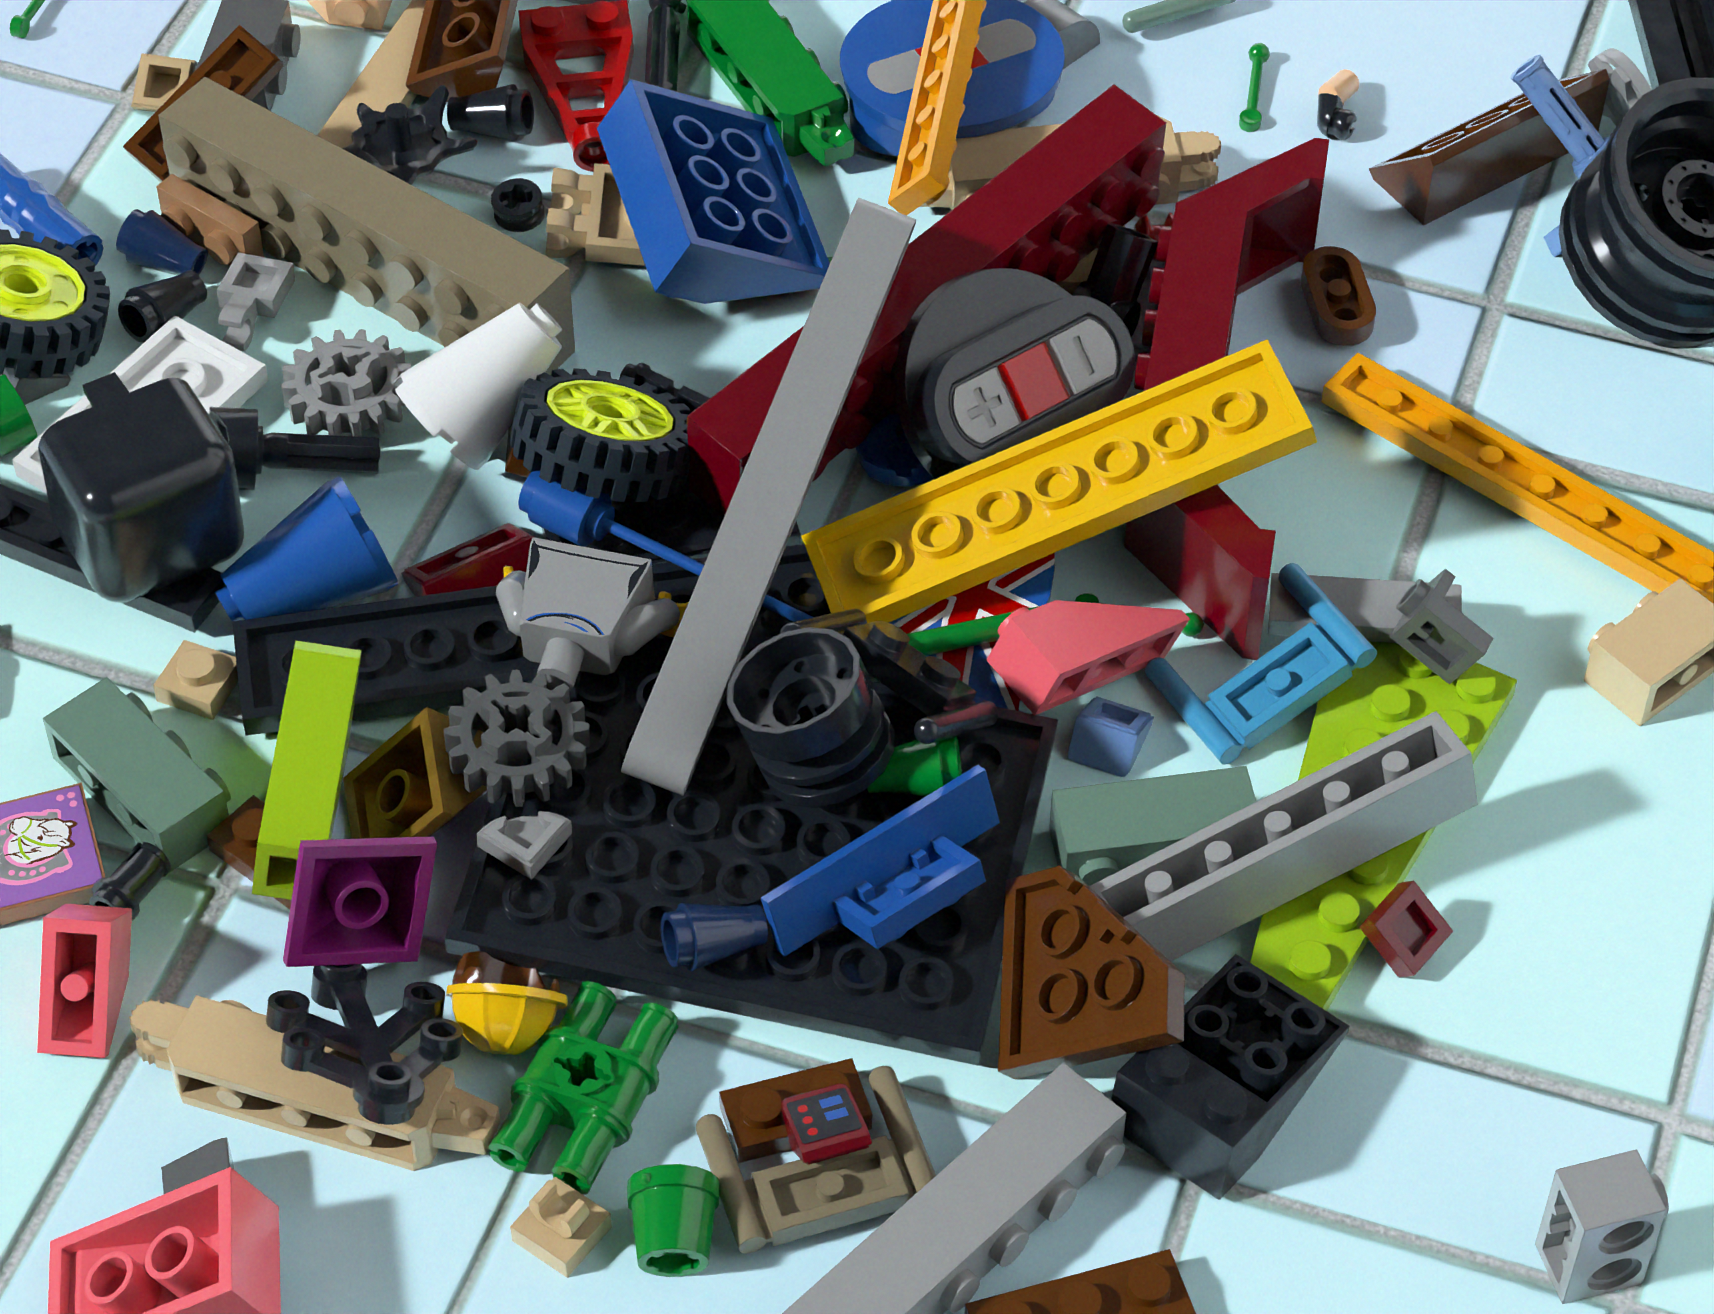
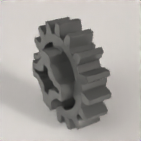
M512 670L509 683L500 684L490 674L485 676L486 691L480 693L469 687L463 690L464 707H450L448 711L450 727L444 729L446 752L449 753L450 770L452 774L464 773L465 789L468 792L475 791L484 785L487 787L489 803L495 804L503 793H511L515 806L522 807L526 793L535 791L536 795L545 802L550 800V784L555 782L566 789L572 786V769H584L586 766V748L590 747L589 723L585 722V709L582 701L570 703L569 686L564 683L551 691L547 689L546 674L540 672L532 683H525L522 681L520 671ZM556 727L561 733L557 746L552 743L553 729ZM479 729L483 732L481 735L482 746L477 749L473 741Z

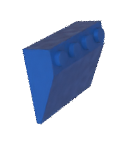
M631 79L603 118L597 130L655 293L663 294L669 298H681L708 304L820 289L830 262L773 118Z

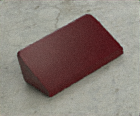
M506 523L404 569V572L401 574L415 597L497 586L504 578L503 567L512 566L513 571L526 572L530 543L534 536L511 523Z

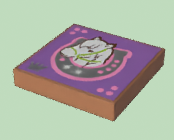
M82 782L1 802L0 926L51 913L64 904L83 905L89 903L90 898L93 896L92 887L98 879L106 878Z

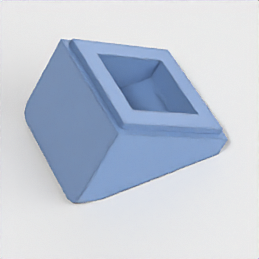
M1096 696L1076 717L1068 750V758L1079 764L1120 777H1126L1143 746L1152 726L1154 716H1151V713Z

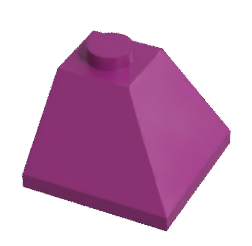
M400 837L300 840L283 955L285 966L303 967L418 962L437 849L435 838Z

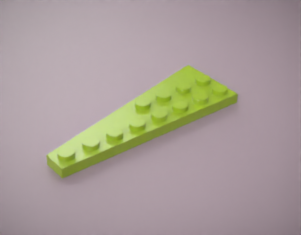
M1369 641L1377 650L1375 659L1364 668L1352 670L1353 676L1318 701L1298 780L1437 711L1471 752L1474 764L1512 700L1517 679L1476 662L1451 684H1448L1398 643ZM1436 826L1263 914L1250 963L1327 1011L1369 941L1359 926L1398 883L1404 882Z

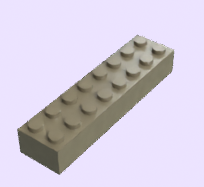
M207 77L200 80L158 115L169 175L174 174L258 221L262 247L274 258L284 259L293 263V265L308 272L315 280L336 287L352 296L361 305L372 307L398 321L405 329L419 332L444 347L518 303L523 304L529 310L538 303L562 328V331L555 336L562 345V348L545 373L551 375L552 370L558 369L575 353L569 267Z

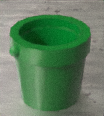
M662 1164L647 1167L633 1173L627 1181L628 1208L632 1210L638 1267L644 1272L663 1277H684L705 1270L709 1265L715 1210L719 1207V1178L711 1171L683 1164Z

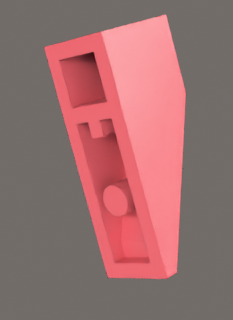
M1054 600L1032 610L1022 607L1011 613L1000 624L997 631L1000 637L986 660L1035 716L1144 669L1154 658L1160 657L1165 659L1190 618L1182 610Z

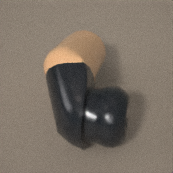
M1340 70L1320 86L1318 90L1317 127L1327 138L1333 135L1339 140H1346L1350 138L1355 129L1351 127L1352 123L1357 121L1355 113L1349 109H1343L1344 102L1359 89L1358 76L1351 70Z

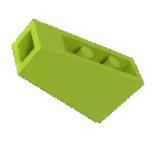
M295 641L257 843L252 894L292 900L300 840L332 839L349 748L361 650Z

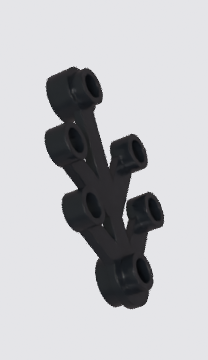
M362 964L314 966L312 1000L322 1007L338 1010L345 1027L309 1013L310 1000L300 992L283 990L277 991L268 997L266 1024L272 1030L284 1033L281 1050L282 1064L291 1070L308 1071L353 1089V1097L358 1102L359 1113L367 1120L378 1124L394 1125L410 1120L415 1113V1108L424 1099L425 1084L422 1080L441 1063L456 1059L461 1052L463 1029L457 1022L442 1018L445 991L434 983L414 982L407 985L404 989L402 1008L379 1027L365 998L368 972ZM421 1029L419 1047L400 1062H394L390 1054ZM325 1046L359 1059L361 1065L326 1053Z

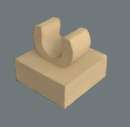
M554 1177L552 1181L548 1180L529 1201V1206L513 1222L510 1230L514 1243L568 1278L610 1231L612 1222L610 1212L557 1177Z

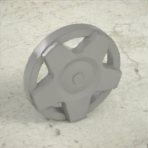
M1609 48L1596 55L1588 63L1591 72L1602 69L1607 70L1610 81L1602 115L1609 117L1617 127L1629 109L1642 95L1652 89L1633 61L1617 49Z

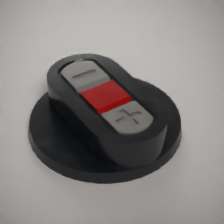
M991 268L964 273L952 278L934 290L919 305L903 333L897 353L894 376L895 398L901 426L918 460L934 479H937L1122 401L1131 386L1134 376V347L1130 334L1121 318L1110 307L1099 300L1086 296H1072L1056 283L1037 274L1018 269Z

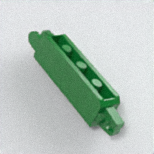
M686 0L688 10L687 35L746 111L773 118L787 156L796 157L809 152L824 167L835 164L840 159L846 160L854 156V137L844 120V114L848 112V100L845 91L837 81L832 82L821 69L815 52L811 48L806 49L798 40L786 16H779L768 0Z

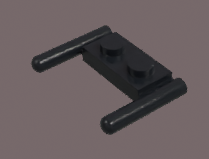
M850 609L785 624L780 631L781 634L806 627L832 629L849 638L860 655L868 674L928 716L919 719L914 726V735L920 743L931 744L992 726L998 719V709L994 703L987 700L977 703L973 701L977 691L959 679L961 674L952 664L938 657L922 654L908 644L910 641L909 636L902 629L885 621L867 623L866 615L859 609Z

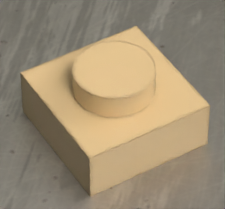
M183 640L153 685L156 701L214 720L238 683L236 657Z

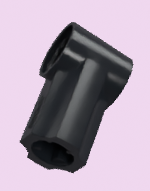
M1107 224L1087 281L1081 282L1072 296L1091 297L1106 304L1121 318L1132 338L1141 313V304L1137 302L1156 251L1158 241L1134 229L1117 224Z

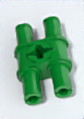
M592 981L582 982L559 1025L550 1027L539 1038V1049L524 1076L513 1082L510 1091V1100L513 1105L489 1145L491 1158L508 1170L523 1172L527 1168L549 1125L557 1124L568 1128L574 1132L552 1169L554 1173L553 1178L557 1177L579 1193L587 1195L612 1148H617L629 1141L633 1131L631 1124L647 1095L654 1093L659 1085L660 1080L657 1066L679 1028V1025H677L678 1018L675 1013L660 1004L645 1003L621 1047L614 1048L597 1042V1039L617 1006V1003H615L616 997L611 990L599 983Z

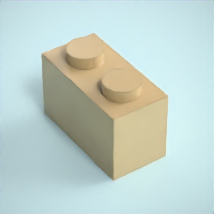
M1681 578L1660 593L1656 591L1648 593L1640 600L1630 615L1616 625L1613 622L1605 624L1592 637L1587 648L1590 656L1583 681L1639 727L1714 673V604Z

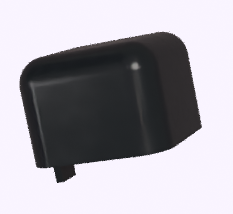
M115 372L83 384V391L92 407L63 418L50 426L39 441L38 451L53 524L94 591L102 598L111 602H128L231 559L239 551L244 539V525L234 455L229 444L191 386L180 378H166L129 392Z

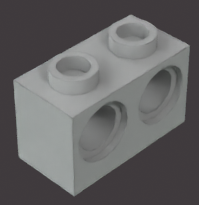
M1638 1149L1555 1170L1535 1246L1562 1305L1643 1283L1652 1253L1656 1251V1241L1664 1216L1668 1214L1669 1203L1661 1179L1655 1173L1649 1174Z

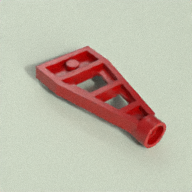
M627 0L597 1L590 4L559 7L544 6L538 9L518 10L524 63L572 149L574 162L581 169L593 172L594 163L610 165L603 145L596 148H589L585 145L595 141L601 142L597 127L628 84L634 55V43ZM605 55L602 71L563 75L555 61L559 59ZM605 95L604 108L573 111L569 102L570 98Z

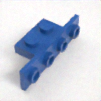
M976 765L762 896L761 901L777 951L786 956L839 922L873 947L879 949L888 942L902 937L912 927L944 907L953 905L963 895L986 882L980 859L961 848L966 843L1000 823L986 769Z

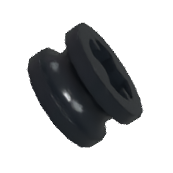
M523 178L509 179L495 187L491 194L494 219L497 225L504 230L511 232L529 231L540 225L545 217L542 192L539 186L531 180ZM517 203H521L519 209H514Z

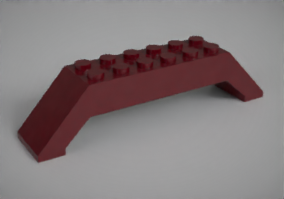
M1313 138L1176 203L1172 227L1162 225L1160 227L1156 261L1166 262L1165 268H1153L1149 303L1159 305L1158 310L1146 309L1141 345L1150 346L1151 351L1138 353L1134 389L1148 390L1228 356L1237 296L1293 264L1303 262L1306 255L1315 249L1330 139ZM1218 485L1126 522L1124 547L1194 613L1199 614L1203 622L1241 658L1258 660L1276 531L1260 529Z

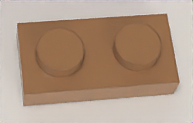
M171 174L156 186L161 216L196 244L206 248L209 255L218 263L231 266L238 252L264 257L258 221L174 174Z

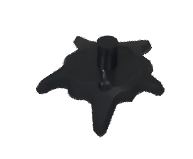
M440 85L428 101L417 109L407 108L402 103H392L386 107L384 112L372 110L364 103H359L357 115L362 126L352 133L353 143L342 149L412 185L417 178L431 174L435 167L445 159L473 151L478 141L472 137H465L460 140L447 137V131L442 124L449 91L445 85Z

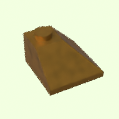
M426 707L343 777L351 839L430 837L487 791V787L483 785L475 791L468 792L465 789L464 773L452 774L449 753L446 752L444 729L450 727L449 716ZM479 729L473 741L477 749L482 746L481 735L483 732Z

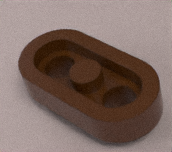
M1335 246L1319 247L1309 252L1303 260L1300 282L1317 332L1328 342L1341 346H1352L1366 341L1374 329L1376 305L1360 261L1350 251Z

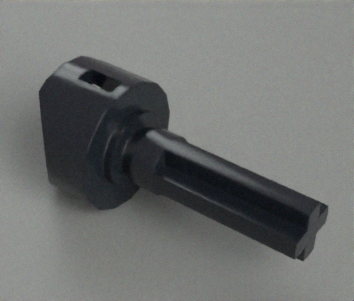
M209 407L210 417L232 449L239 490H255L256 474H261L262 466L270 469L375 474L379 472L380 438L275 432L263 435V426H258V409Z

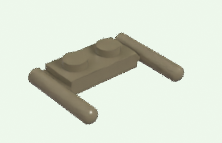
M879 1066L872 1070L869 1075L870 1086L891 1139L888 1140L886 1135L871 1139L872 1144L868 1145L869 1148L810 1165L803 1163L800 1159L751 1173V1179L744 1181L722 1119L715 1114H707L697 1121L696 1132L710 1171L719 1178V1196L741 1253L749 1254L756 1252L769 1242H772L774 1247L896 1212L936 1176L896 1073L891 1067Z

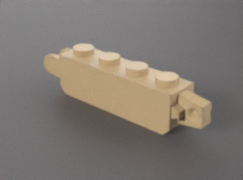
M1157 115L1167 123L1163 146L1165 157L1161 164L1158 185L1160 195L1155 205L1177 203L1179 191L1198 190V188L1205 189V187L1215 185V181H1218L1219 166H1216V162H1213L1215 158L1218 159V155L1221 153V140H1219V136H1215L1214 132L1209 133L1202 130L1200 132L1174 133L1172 122ZM1062 124L1009 128L977 137L956 138L957 147L951 159L948 173L950 179L948 188L935 203L931 205L924 203L920 207L950 208V211Z
M196 995L189 1008L169 1002L162 1004L160 1000L152 1001L150 999L148 1002L143 1000L140 1005L136 1004V1009L131 1010L132 1016L129 1017L132 1032L138 1038L135 1042L139 1057H142L143 1062L148 1061L149 1065L154 1063L158 1068L171 1071L182 1103L411 1171H416L432 1164L439 1148L485 1155L500 1124L499 1107L457 1088L453 1069L445 1067L443 1064H440L422 1080L425 1084L424 1099L415 1108V1113L410 1120L394 1125L378 1124L367 1120L359 1113L358 1102L353 1097V1089L311 1072L295 1071L284 1066L281 1062L284 1033L269 1028L266 1024V1015L253 1012L240 1002L234 1000H222L219 1002ZM325 1046L326 1053L361 1065L359 1059ZM396 1052L390 1054L394 1062H400L406 1057V1055Z

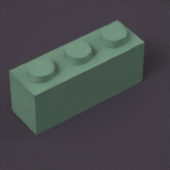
M105 677L42 718L53 759L77 783L82 782L83 789L137 843L143 844L148 842L159 848L171 863L170 872L209 846L206 835L229 816L227 802L231 800V795L218 773L211 768L203 771L192 760L187 746L173 730H168L164 733L153 722L152 716L144 702L133 692L125 695L108 677Z
M1247 766L1052 790L1049 831L1057 865L1076 874L1088 886H1091L1257 801Z

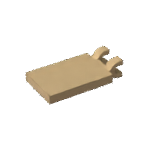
M594 163L593 175L578 174L573 170L553 168L551 192L554 193H552L551 207L548 208L545 255L550 258H566L574 255L579 249L586 248L585 261L645 266L610 165Z

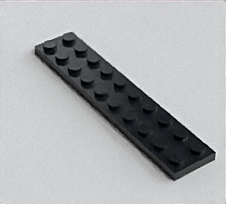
M805 544L786 546L767 595L812 617L831 614ZM707 557L696 558L694 560L705 565ZM671 562L652 564L654 601L658 600V595L661 591H665L671 594V600L675 603L689 602L700 576ZM497 586L232 621L245 736L279 731L295 641L361 650L352 721L420 712L426 707L435 710L451 706H463V690L469 687L480 693L486 691L485 676L492 674L500 684L509 683L512 670H519L522 675V681L531 683L538 663L529 661L524 657L521 637L508 630L496 596ZM761 606L742 655L747 656L758 645L779 635L782 627L793 621ZM662 634L656 636V638L673 641L674 637H669Z

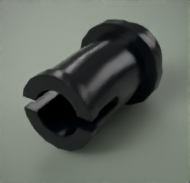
M148 842L143 844L137 843L129 856L109 878H101L94 883L92 887L93 896L90 898L89 904L92 906L131 908L133 921L140 912V902L170 872L171 863L169 859L155 845Z

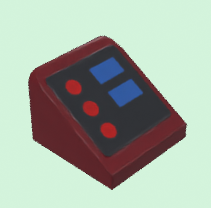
M838 1083L785 1098L781 1102V1110L790 1148L807 1165L869 1148L868 1145L872 1144L870 1133L855 1099L845 1084Z

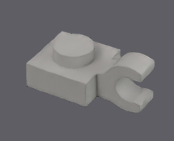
M240 252L237 253L217 288L219 307L222 308L218 323L219 325L228 326V330L222 339L223 342L240 351L248 349L253 338L257 316L275 318L295 282L293 263Z

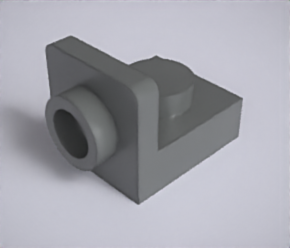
M1445 568L1428 584L1422 579H1418L1405 592L1396 606V609L1403 615L1390 638L1444 681L1451 684L1486 654L1494 638L1444 599L1456 577Z

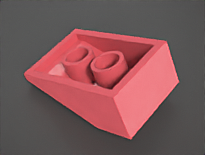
M229 1167L51 1240L48 1314H281L279 1206L233 1168Z

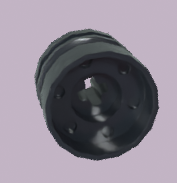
M806 627L783 632L763 642L738 664L728 683L727 706L746 740L762 775L773 795L790 805L817 808L841 803L866 790L885 771L894 753L895 730L884 711L882 702L873 689V683L862 659L851 640L832 629Z

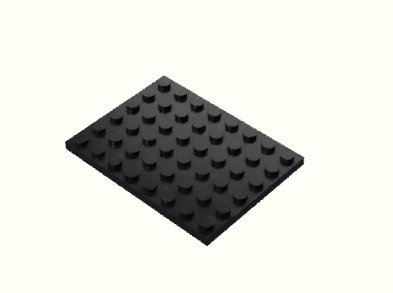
M653 638L633 655L623 656L615 672L606 676L584 671L578 672L574 687L569 692L570 703L582 701L585 709V722L589 723L590 747L586 748L585 768L572 769V786L568 789L557 785L555 782L550 784V800L545 802L534 791L526 793L522 807H516L512 794L503 793L495 804L490 803L482 826L483 828L491 821L503 816L508 820L521 816H538V812L543 811L555 813L571 820L572 834L532 879H529L482 850L476 844L445 936L447 953L463 956L467 952L482 951L494 959L509 965L522 968H536L541 973L583 982L592 981L611 988L979 1065L1002 967L1006 880L1022 876L1024 873L1056 737L1058 719L1040 715L1034 716L1030 713L997 707L998 719L995 724L955 736L959 746L962 774L976 765L986 769L1000 821L999 824L961 847L980 859L986 882L963 895L953 905L944 907L912 927L902 937L888 942L879 949L873 947L839 922L798 949L783 956L777 951L761 897L925 796L883 792L869 794L868 789L841 803L817 808L788 804L773 795L727 706V692L684 796L621 772L630 742L672 641ZM741 655L739 663L746 657L745 655ZM540 663L537 664L532 681L536 677ZM872 681L873 689L882 702L884 711L895 730L894 747L917 740L914 735V726L919 719L928 716L884 684ZM556 727L553 729L552 743L557 746L561 733ZM680 903L743 907L758 904L765 914L768 937L765 945L750 947L694 971H689L685 966L672 967L669 964L662 943L661 920L664 913L676 911Z

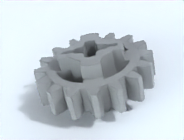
M341 329L334 330L333 341L325 343L321 338L315 336L311 338L312 351L308 352L296 348L293 351L294 364L283 366L284 383L281 384L285 408H289L293 424L305 422L307 434H318L324 429L328 431V435L341 436L342 433H350L351 436L362 437L363 430L371 429L380 436L385 433L384 420L387 419L398 423L403 420L402 407L406 405L395 391L397 386L393 384V381L401 373L410 369L411 363L405 362V354L402 347L389 349L388 337L385 335L370 342L367 341L366 330L359 329L353 339H345Z

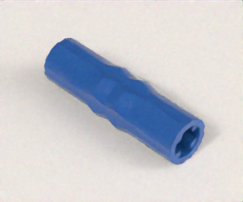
M0 153V219L2 222L15 229L19 236L21 231L34 233L33 241L41 243L45 236L58 240V250L69 245L79 251L78 260L88 257L96 266L103 254V240L69 212L59 198L48 193L41 183L28 177Z

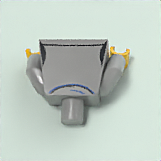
M534 537L530 543L526 572L513 571L512 566L503 567L504 578L496 588V596L508 630L521 637L524 657L529 661L540 663L536 676L540 672L546 674L547 689L551 691L564 683L569 686V691L573 689L579 671L605 676L615 672L623 656L633 655L659 634L674 637L689 603H675L671 600V594L665 591H661L658 595V600L654 601L651 559Z

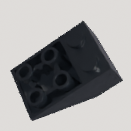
M1235 954L1184 1005L1183 1042L1136 1052L1117 1071L1111 1101L1126 1112L1124 1137L1220 1200L1263 1154L1345 1038L1350 1026Z

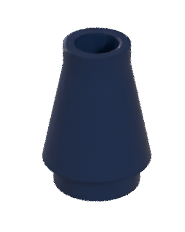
M139 209L133 210L123 222L116 240L117 251L126 255L128 263L178 275L187 270L194 271L200 275L208 258V250L196 244L154 210H149L146 213Z
M680 903L676 911L664 913L661 920L662 943L669 964L672 967L685 966L689 971H694L750 947L765 945L768 937L765 914L758 904L743 907Z

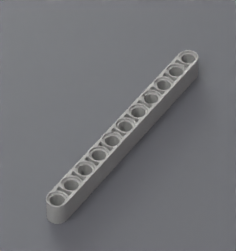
M858 197L634 732L622 765V773L684 796L726 695L728 683L737 668L900 267L917 219Z

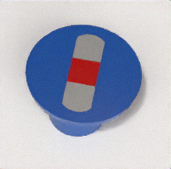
M933 0L888 1L863 16L850 29L841 46L840 68L849 95L850 128L854 137L862 145L875 152L891 156L899 155ZM986 0L987 4L981 15L978 29L980 37L974 48L971 63L972 75L967 83L963 101L965 110L959 121L956 138L977 137L1005 130L1037 116L1053 101L1063 71L1065 60L1064 46L1053 24L1029 5L1018 0Z

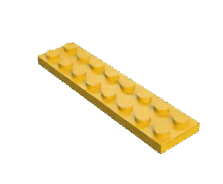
M1268 339L801 535L831 614L850 609H859L866 615L867 623L875 621L889 623L1317 443L1314 428Z

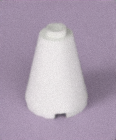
M518 303L401 373L393 381V384L397 386L395 391L410 412L434 437L439 434L450 444H453L455 441L458 442L450 452L465 465L478 471L488 461L513 423L518 399L524 383L529 378L535 380L537 375L546 372L561 350L562 345L555 336L562 331V328L538 303L530 310L523 304Z

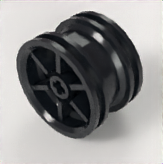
M1689 77L1671 81L1642 95L1610 134L1605 148L1585 168L1580 178L1571 187L1561 209L1559 240L1563 261L1574 285L1592 308L1614 326L1641 340L1668 347H1698L1714 342V78Z

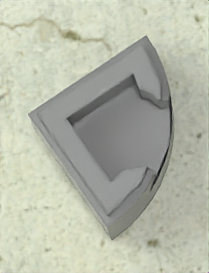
M539 811L538 816H521L508 820L503 816L491 821L476 834L477 846L519 873L532 879L572 834L571 820L563 816Z

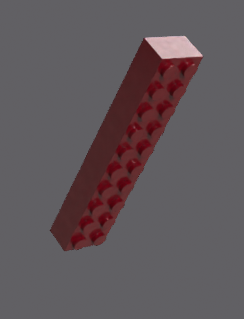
M1113 84L908 244L813 481L823 473L827 464L846 448L849 450L854 449L860 445L869 434L871 428L888 414H898L894 376L899 345L911 317L919 305L934 290L952 278L964 273L991 268L1018 269L1037 274L1052 282H1061L1072 274L1079 261L1094 249H1099L1107 224L1124 226L1135 216L1138 218L1145 216L1154 207L1160 195L1158 185L1161 164L1165 157L1163 146L1167 122ZM804 326L687 416L688 448L690 449L689 490L723 516H725Z

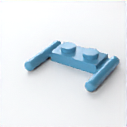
M1289 563L1280 570L1278 578L1280 583L1317 624L1308 623L1208 695L1209 701L1203 703L1166 659L1154 658L1146 666L1145 673L1149 680L1223 765L1236 760L1244 747L1250 750L1353 676L1352 670L1368 666L1377 655V650L1298 564Z

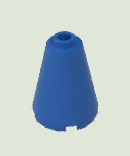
M340 476L324 483L220 574L226 586L215 591L231 622L327 609L387 592L398 585L397 577L372 529H369L360 513V507Z

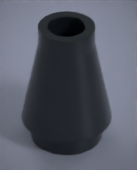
M510 84L462 97H450L447 103L448 125L452 131H468L516 141L520 135H529L533 129L534 105L531 93L528 89H518L515 84Z
M187 270L178 276L131 288L126 292L125 299L120 301L118 305L120 322L133 339L144 343L173 316L183 319L197 305L207 299V289L201 277L191 270Z

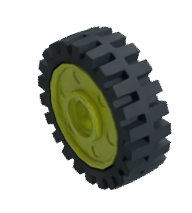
M0 229V375H3L5 367L13 368L14 375L18 378H28L30 370H35L39 378L52 377L55 368L64 375L73 372L75 364L82 368L89 363L91 356L95 357L106 327L110 289L109 286H105L106 278L102 271L94 272L95 264L88 257L78 260V250L69 245L58 250V240L46 236L41 243L33 241L34 233L21 231L19 238H12L9 230Z
M573 368L572 375L564 369L552 370L551 375L544 372L537 375L535 380L529 378L524 383L513 419L510 447L514 448L513 454L516 459L524 460L523 466L530 472L540 471L539 478L549 483L561 480V488L574 492L579 487L586 489V496L599 499L600 493H605L609 495L611 501L625 502L626 495H629L635 502H648L649 495L656 500L667 498L668 493L674 495L679 492L681 486L685 485L688 478L690 449L688 448L687 416L690 414V409L684 403L676 404L677 398L668 392L657 394L658 387L649 383L637 386L634 384L635 378L622 375L620 380L611 378V372L597 370L596 376L590 375L586 369Z

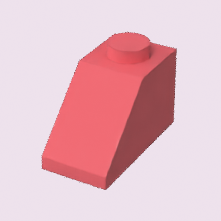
M64 904L43 917L37 1053L106 1058L109 1055L129 978L131 908Z

